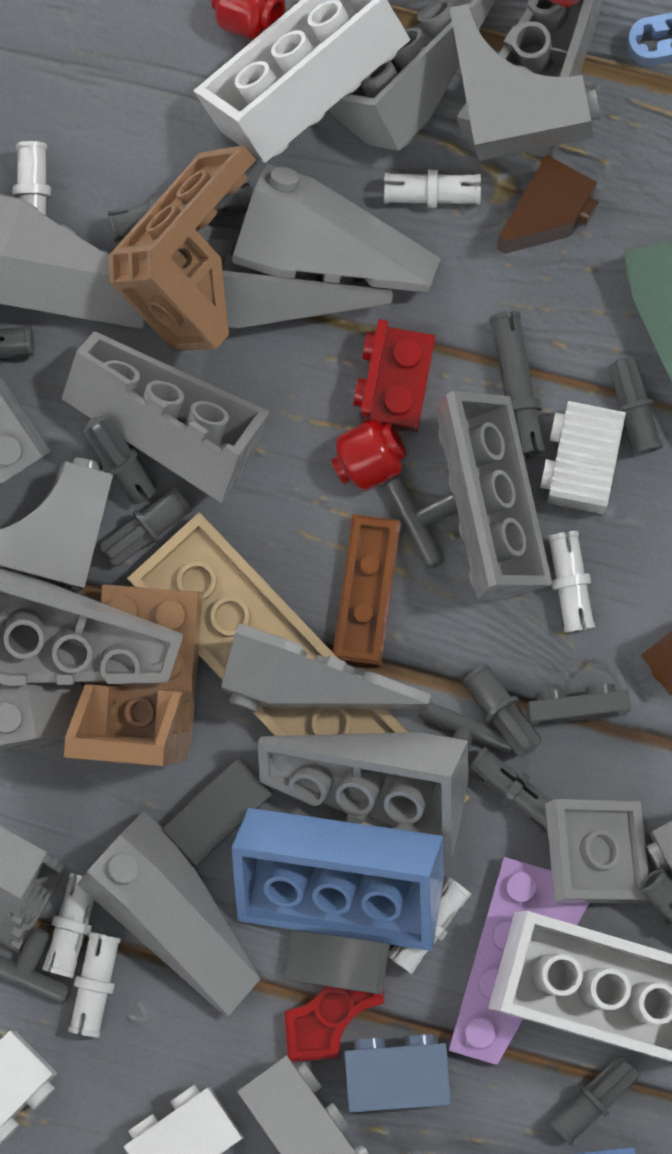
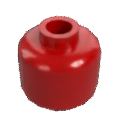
M211 0V6L215 10L218 26L226 32L250 40H254L285 14V0Z
M369 419L337 437L335 441L337 456L332 458L331 462L343 484L346 485L352 481L360 490L369 491L402 472V459L407 456V451L391 423L388 422L383 425L376 419Z

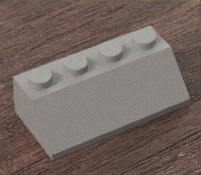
M461 391L447 393L436 410L439 424L438 436L445 451L449 469V486L456 501L460 520L459 532L462 540L465 542L470 565V582L475 589L477 600H508L551 586L552 580L511 397Z

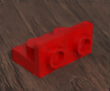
M378 319L376 332L367 331L362 360L370 361L367 379L358 378L353 401L354 407L361 408L362 423L369 419H376L383 425L389 422L395 429L418 433L436 335L388 327V320Z

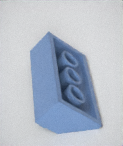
M253 808L247 809L231 847L238 922L432 951L444 879L443 836Z

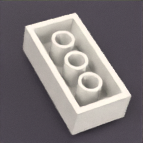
M300 0L193 91L221 133L238 145H244L252 155L266 163L272 157L281 154L288 147L289 143L308 126L319 122L325 115V112L341 98L354 92L361 82L380 65L392 60L398 50L411 39L388 0Z
M515 911L488 1009L672 1063V954L530 911Z

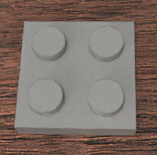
M554 799L545 803L555 903H643L649 901L639 890L641 882L649 875L641 801Z

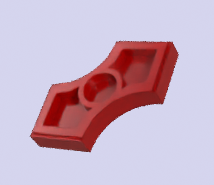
M324 986L320 993L306 1005L284 1011L288 1058L292 1062L337 1059L340 1040L347 1025L362 1011L384 1004V990L382 995Z

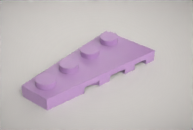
M503 857L448 1051L497 1065L523 1019L488 1009L514 912L530 911L577 925L587 909L589 903H555L551 870Z

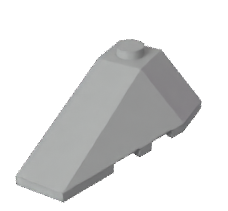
M0 193V304L132 328H144L145 320L110 284V253L97 249L76 235L77 232L64 224L59 225L37 211L38 208L26 200Z
M0 567V684L26 686L27 683L74 685V682H107L108 684L168 683L183 639L182 633L46 581Z
M238 623L221 685L223 693L231 695L229 703L251 712H257L259 705L269 709L428 710L431 701V694L376 673L364 672L363 676L354 674V667L332 656L317 655L316 660L307 658V652L302 649L303 645Z
M142 811L90 867L77 885L227 1018L259 982L260 978L190 859L165 833L163 828L146 812Z

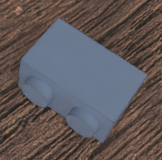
M435 1034L404 1036L405 1046L385 1048L384 1038L354 1040L355 1050L345 1051L349 1113L451 1105L446 1043L435 1044Z

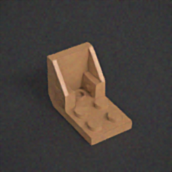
M244 145L199 153L109 254L110 284L173 351L218 349L229 336L221 257L197 231L209 224L216 216L217 210L214 207L224 196H229L236 192L247 180L245 172L256 159ZM178 249H182L183 251H185L188 260L179 252Z
M102 585L101 603L182 633L183 639L168 683L108 684L107 682H95L93 684H85L65 736L64 758L166 766L187 760L193 736L203 592Z

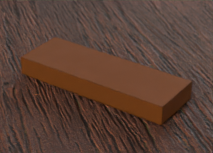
M352 515L333 648L335 656L342 661L381 667L401 527L400 520Z

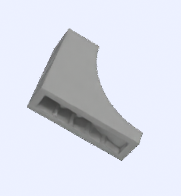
M469 4L450 7L474 145L479 161L594 138L592 121L601 119L596 90L586 91L583 75L571 77L544 76L513 65L497 54L482 37L471 15Z
M76 457L73 463L64 462L58 469L49 493L37 509L21 521L0 529V567L46 581L72 592L78 593L84 589L113 474L101 471L102 464L85 458Z

